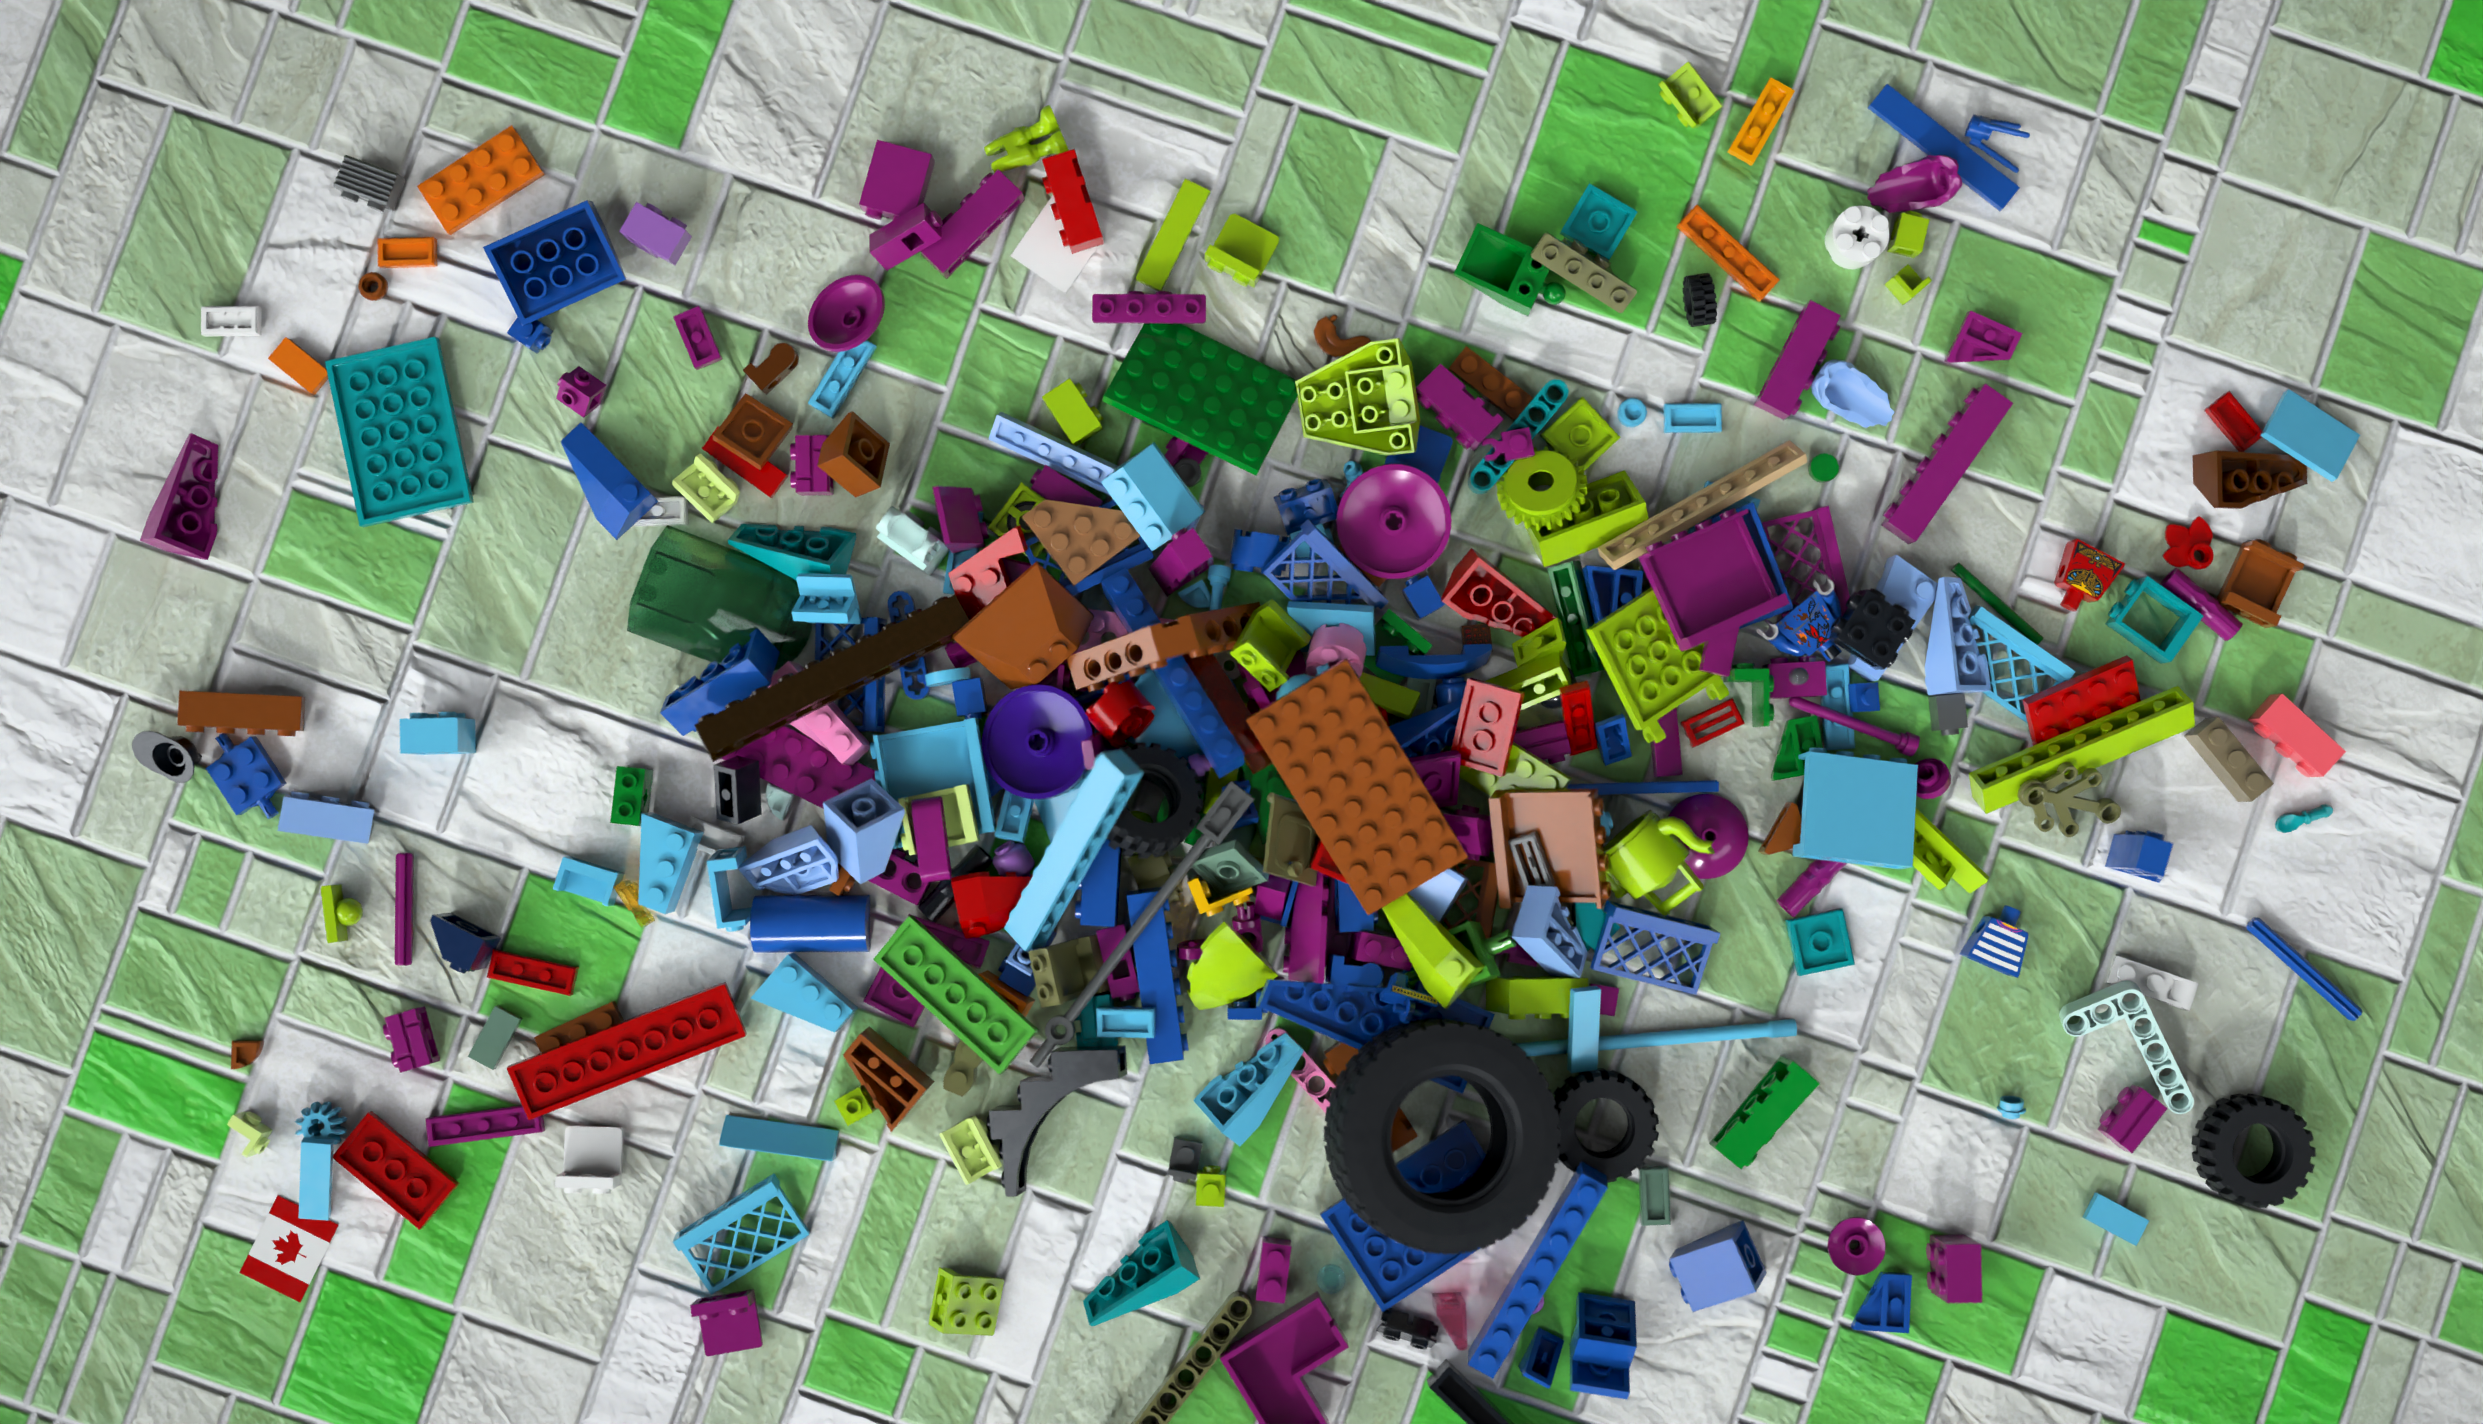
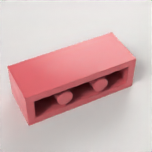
M2282 693L2270 695L2248 719L2254 725V731L2263 738H2269L2275 744V750L2282 756L2292 759L2297 764L2295 766L2296 769L2306 777H2323L2346 752Z

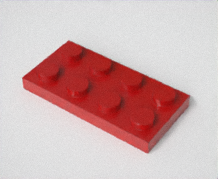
M2126 655L2022 699L2034 746L2141 701L2133 660Z
M373 1111L365 1115L333 1154L335 1161L419 1230L424 1228L460 1184Z

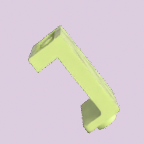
M968 784L898 799L899 804L905 809L902 820L905 833L901 834L904 851L909 850V855L917 854L911 805L913 799L942 797L949 847L981 841Z

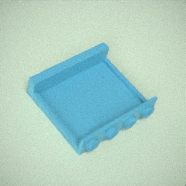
M977 718L884 735H873L874 742H870L872 759H877L879 769L875 771V781L897 802L899 798L968 784L979 834L996 831L990 786L982 753V739ZM903 822L899 828L893 849L903 848L901 834L905 833Z
M1809 748V752L1798 756V759L1805 760L1800 844L1793 845L1792 857L1892 869L1913 867L1918 765L1907 764V759L1890 758V761L1880 760L1881 756L1867 754L1863 755V758L1854 757V753L1849 751H1837L1836 754H1828L1825 748Z

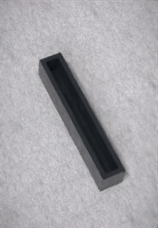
M1447 1359L1427 1379L1429 1388L1467 1424H1514Z

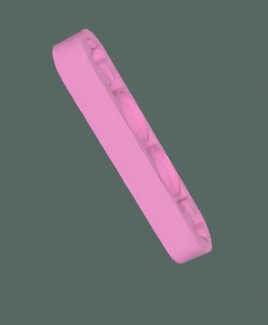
M1274 1028L1268 1032L1265 1041L1266 1045L1272 1042L1274 1034L1279 1037L1287 1033L1293 1040L1294 1038L1286 1030ZM1304 1051L1302 1054L1306 1060L1304 1068L1292 1070L1291 1076L1326 1113L1327 1106L1330 1107V1102L1326 1097L1322 1102L1318 1098L1326 1094L1330 1087L1336 1088V1085ZM1316 1075L1321 1076L1325 1081L1324 1088L1317 1092L1312 1091L1308 1086L1310 1078Z

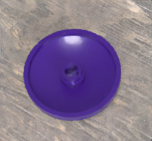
M1047 685L1025 686L1007 694L990 712L982 733L983 758L991 776L1008 792L1033 800L1054 798L1075 787L1088 770L1085 768L1081 742L1095 733L1094 727L1086 715V709L1069 693Z

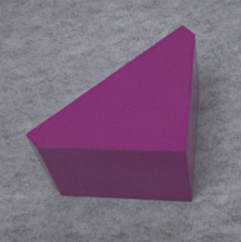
M1269 874L1268 881L1258 884L1254 913L1281 921L1292 880Z

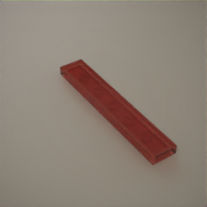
M1190 654L1182 655L1242 749L1244 761L1253 775L1273 764L1246 721V718L1251 716L1250 711L1214 654H1206L1192 659Z

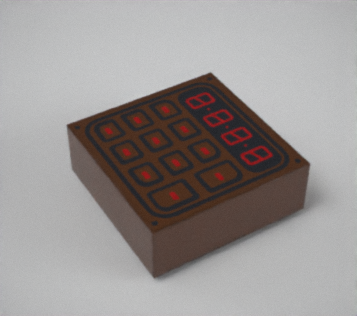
M1487 624L1461 626L1462 645L1492 644L1490 626Z

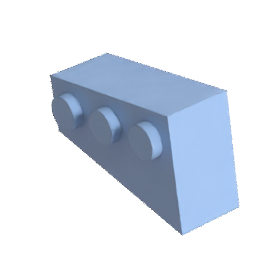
M291 791V795L286 794L283 797L277 831L368 844L375 808H369V802L352 800L350 805L339 803L340 798L321 796L320 800L309 798V793Z

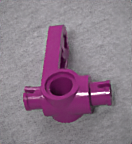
M1246 901V910L1244 909V903L1236 905L1237 915L1232 918L1233 929L1241 935L1245 932L1253 933L1255 938L1249 942L1260 953L1263 951L1261 916L1254 913V902ZM1206 939L1187 940L1178 943V958L1184 960L1200 959L1203 954L1201 945Z

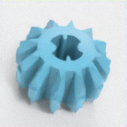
M327 1101L322 1105L319 1102L311 1104V1108L302 1109L303 1117L295 1121L298 1125L302 1126V1129L297 1130L295 1134H303L307 1138L334 1140L333 1144L336 1145L342 1141L339 1135L345 1134L347 1131L345 1127L341 1126V1123L347 1121V1118H339L338 1114L341 1112V1108L336 1107L332 1109L331 1102ZM323 1122L324 1129L320 1130L318 1124Z

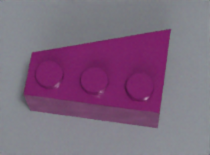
M1439 364L1416 387L1418 403L1426 410L1430 407L1437 414L1435 417L1437 422L1446 430L1450 427L1457 434L1455 439L1463 448L1468 449L1470 447L1475 451L1482 444V441L1487 439L1499 427L1503 418L1498 413L1493 417L1483 407L1485 402L1479 397L1475 399L1465 389L1466 385L1442 364Z
M1183 528L1171 536L1172 542L1168 544L1148 568L1167 597L1209 569V566L1214 565L1212 554L1194 528L1189 531Z

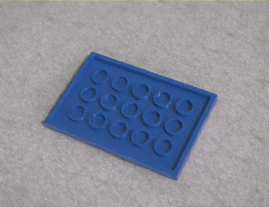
M1462 1120L1396 1163L1404 1179L1417 1191L1436 1193L1453 1189L1467 1181L1478 1170L1486 1154L1465 1121ZM1342 1198L1320 1213L1382 1312L1476 1252L1461 1253L1460 1251L1459 1254H1434L1407 1247L1366 1224L1358 1217L1357 1213L1353 1212L1345 1202V1198Z

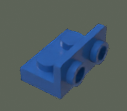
M1327 479L1310 480L1306 483V486L1298 489L1288 488L1282 490L1278 496L1274 497L1287 536L1302 530L1300 526L1307 519L1314 525L1324 524L1337 519L1338 507Z

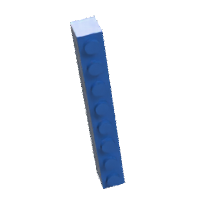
M1127 568L1101 581L1104 596L1128 634L1161 623ZM1183 656L1167 660V666L1152 670L1218 777L1221 778L1244 765L1242 749Z
M1580 1162L1469 1348V1366L1494 1378L1608 1188L1607 1175Z

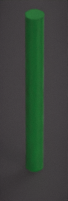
M1959 562L1951 569L1957 577L1961 578L1966 585L2026 638L2037 645L2044 639L2043 636Z

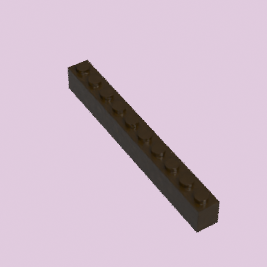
M956 595L949 598L948 596L940 597L933 602V606L925 610H914L907 615V619L899 623L896 621L890 622L881 629V632L873 636L871 634L864 635L855 642V645L847 649L845 647L838 648L830 654L829 658L821 662L819 660L812 661L804 667L803 671L795 675L793 673L786 674L778 679L777 684L769 688L767 686L760 687L751 693L752 696L742 701L740 699L728 703L724 710L716 714L712 712L702 716L694 726L712 762L955 641L952 636L970 621Z

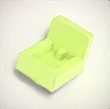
M249 1111L234 1114L227 1123L228 1126L250 1140L242 1152V1155L246 1158L261 1154L270 1142L268 1137L273 1131L261 1123L262 1119L258 1115Z

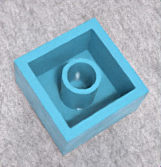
M438 712L439 718H437V714L410 713V719H400V754L476 753L475 719L466 718V713Z

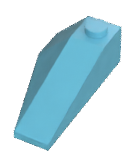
M1284 1033L1259 1049L1257 1056L1246 1063L1241 1061L1234 1065L1235 1070L1224 1077L1220 1074L1214 1078L1193 1101L1226 1137L1238 1146H1241L1262 1123L1304 1050L1287 1033Z

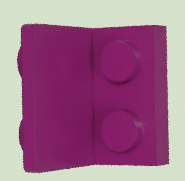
M754 1289L698 1298L690 1305L692 1317L699 1316L706 1356L759 1348L763 1345Z

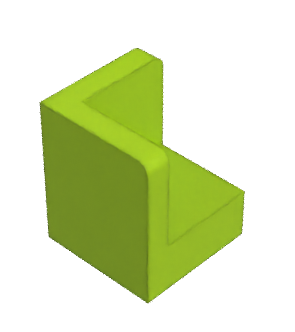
M1907 264L1884 285L1904 305L1926 287L1932 279L1928 276L1922 280L1910 265Z

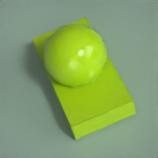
M342 884L321 886L327 942L348 941L347 926L356 924L362 918V905L353 898L343 899Z

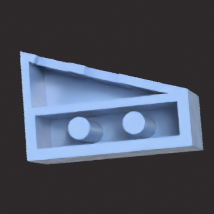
M1527 885L1517 921L1513 925L1512 938L1550 976L1581 978L1588 952L1577 928L1570 926L1567 919L1570 913L1567 907H1562L1557 898L1560 895L1558 887Z

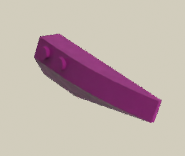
M1318 871L1316 886H1309L1298 882L1291 927H1285L1284 944H1290L1289 956H1284L1283 973H1288L1289 980L1324 983L1327 934L1326 907L1329 890L1327 879L1329 876Z

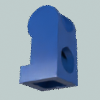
M1328 954L1326 983L1343 986L1377 987L1382 982L1383 972L1377 964L1361 962L1358 965L1344 963L1345 956Z

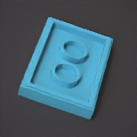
M2288 389L2282 394L2260 436L2333 482L2340 475L2360 434Z
M1288 602V615L1311 637L1314 631L1322 625L1326 624V628L1331 626L1339 627L1340 623H1345L1355 627L1363 634V641L1367 647L1366 655L1375 656L1374 606ZM1310 641L1308 645L1300 649L1301 652H1308Z

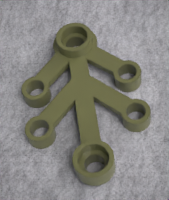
M2069 762L2059 765L2056 774L2043 781L2037 779L2028 780L2018 790L2019 801L2025 806L2032 807L2036 816L2034 824L2042 832L2050 831L2054 826V819L2046 812L2044 802L2052 803L2060 820L2058 828L2066 837H2073L2079 831V825L2072 819L2068 807L2095 813L2106 824L2113 823L2120 817L2121 808L2110 798H2102L2095 801L2075 796L2090 787L2098 786L2102 782V775L2095 768L2086 769L2082 773L2080 780L2057 792L2050 791L2064 781L2071 782L2077 777L2078 770ZM2070 769V772L2064 775L2065 772ZM2092 775H2095L2092 780H2089ZM2047 819L2046 823L2041 825V823Z

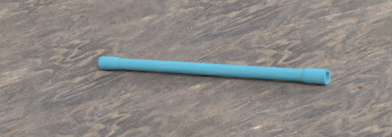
M1795 1019L1768 1021L1766 1023L1599 1036L1598 1051L1760 1037H1790L1797 1035V1025ZM1568 1039L1515 1043L1529 1057L1568 1053Z

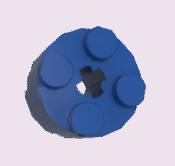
M1235 529L1230 563L1234 564L1233 569L1253 572L1254 567L1262 569L1290 542L1291 537L1282 536V541H1279L1280 535L1246 531L1245 536H1242L1243 530ZM1279 564L1272 573L1275 576H1281L1282 571H1286L1287 564Z

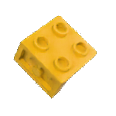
M1198 875L1187 879L1199 913L1203 914L1206 912L1208 917L1223 911L1222 905L1233 901L1234 906L1250 900L1249 894L1254 893L1252 887H1247L1208 901L1207 898L1211 897L1212 894L1206 880L1200 881Z

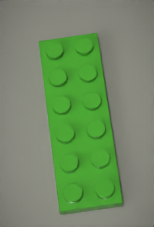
M913 915L906 918L873 959L999 1075L1007 1069L1039 1030Z

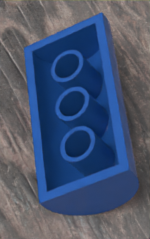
M870 895L755 896L752 901L750 914L752 949L755 953L870 952Z

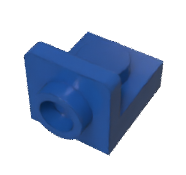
M517 317L507 331V334L538 354L540 350H544L551 341L550 335L553 330L538 320L522 326Z
M1262 989L1256 991V1005L1262 993ZM1235 1001L1233 1006H1228V1020H1262V1013H1268V1011L1258 1006H1250L1251 1001Z

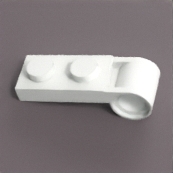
M2117 955L2114 956L2106 983L2112 985L2121 981H2132L2138 985L2144 996L2187 1011L2191 1009L2199 985L2188 979Z

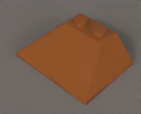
M1036 561L952 637L1010 690L1037 685L1079 648L1094 615Z

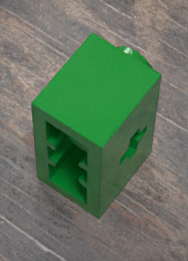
M617 766L610 823L641 826L642 813L649 812L653 778L652 769Z

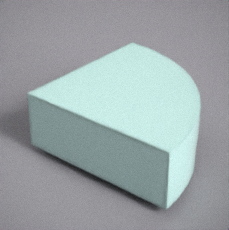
M768 783L766 798L769 808L777 818L784 821L795 795Z

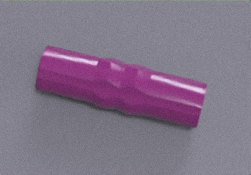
M2174 568L2161 581V586L2204 616L2201 622L2205 623L2223 640L2228 641L2241 629L2243 625L2241 621L2178 568Z
M1816 859L1776 900L1777 903L1789 915L1795 917L1831 882L1834 876L1847 863Z

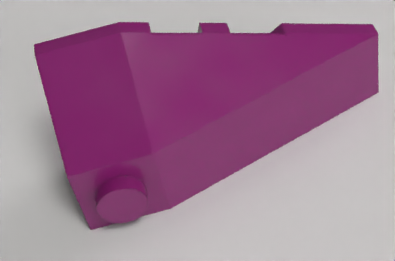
M192 433L188 435L149 513L140 541L167 552L208 560L217 535V524H215V507H217L215 480L218 479L217 444Z

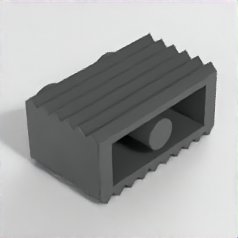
M345 155L334 182V187L341 191V197L357 203L361 199L367 201V206L374 210L384 212L386 208L394 211L406 179L397 173Z

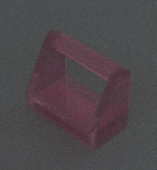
M1461 1292L1432 1293V1305L1438 1319L1457 1349L1465 1350L1468 1345L1466 1303Z

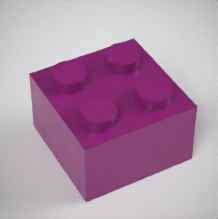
M1964 1234L1930 1235V1243L1926 1245L1927 1259L1930 1260L1931 1272L1927 1273V1285L1931 1292L1946 1303H1982L1981 1244Z

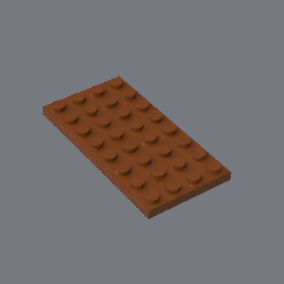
M1347 658L1246 718L1247 723L1367 915L1374 913L1468 858L1467 852Z

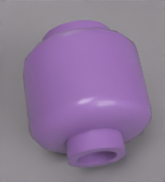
M1010 840L995 849V856L992 862L1000 876H1005L1006 872H1016V876H1031L1030 871L1034 868L1035 861L1022 842Z

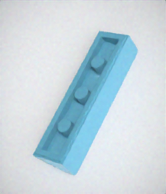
M726 1115L719 1146L833 1161L836 1158L839 1130Z

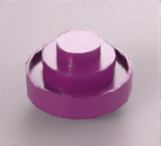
M1927 758L1914 764L1918 765L1917 797L1934 799L1948 790L1951 784V774L1945 763L1935 758Z

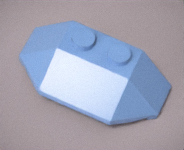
M812 825L772 839L738 868L755 889L764 890L766 888L774 892L799 895L836 882L839 878L837 856Z

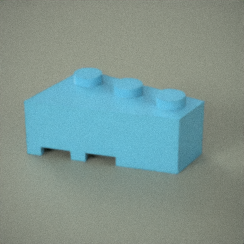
M653 812L642 813L639 905L663 914L675 912L697 853L698 844H700L704 834L703 831L688 827L685 824Z
M795 953L788 954L750 998L832 1032L840 1030L858 1009L855 1004Z

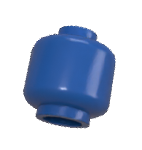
M1465 677L1442 679V683L1436 686L1437 708L1463 699L1467 682Z

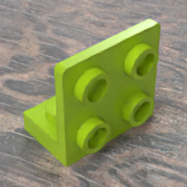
M939 1267L928 1324L943 1334L993 1336L1004 1280L997 1277L960 1275L950 1268Z

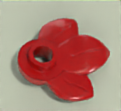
M2198 516L2194 519L2189 529L2180 525H2167L2165 539L2171 548L2167 549L2162 555L2165 561L2177 568L2185 566L2196 570L2207 568L2212 563L2214 557L2213 550L2210 547L2213 533L2208 523ZM2195 551L2201 553L2200 561L2194 558Z

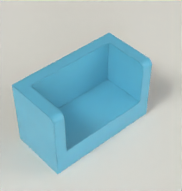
M566 856L562 858L553 890L567 891L602 902L604 906H614L624 873L572 856Z

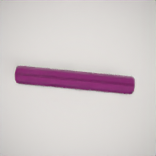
M398 853L396 855L395 965L398 966L412 964L414 855L412 853Z

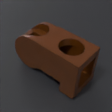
M778 343L772 348L770 356L757 368L750 363L743 371L767 395L796 368L799 356L796 350L789 344Z

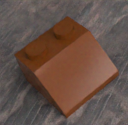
M851 411L822 443L817 466L856 498L881 488L890 443Z

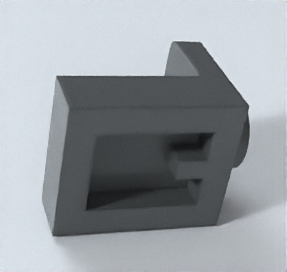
M1174 1137L1168 1175L1173 1176L1174 1181L1189 1183L1190 1179L1196 1180L1202 1142Z

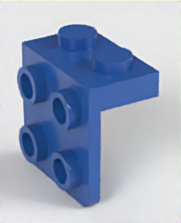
M1420 425L1416 452L1389 455L1384 465L1403 464L1415 467L1429 475L1438 484L1453 440L1450 436Z

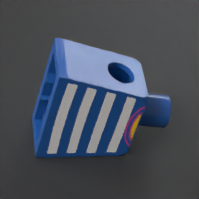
M2004 905L1999 920L1994 917L1984 916L1959 955L2005 975L2018 978L2028 940V932L2015 927L2021 911Z

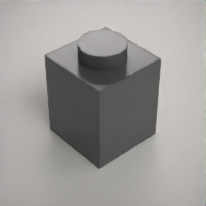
M1964 693L1928 697L1932 731L1941 730L1942 736L1959 734V728L1968 727Z

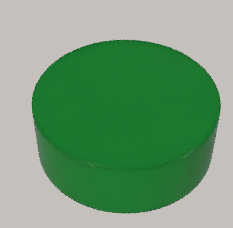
M1823 453L1810 461L1808 471L1813 480L1825 483L1836 477L1839 471V464L1835 457Z

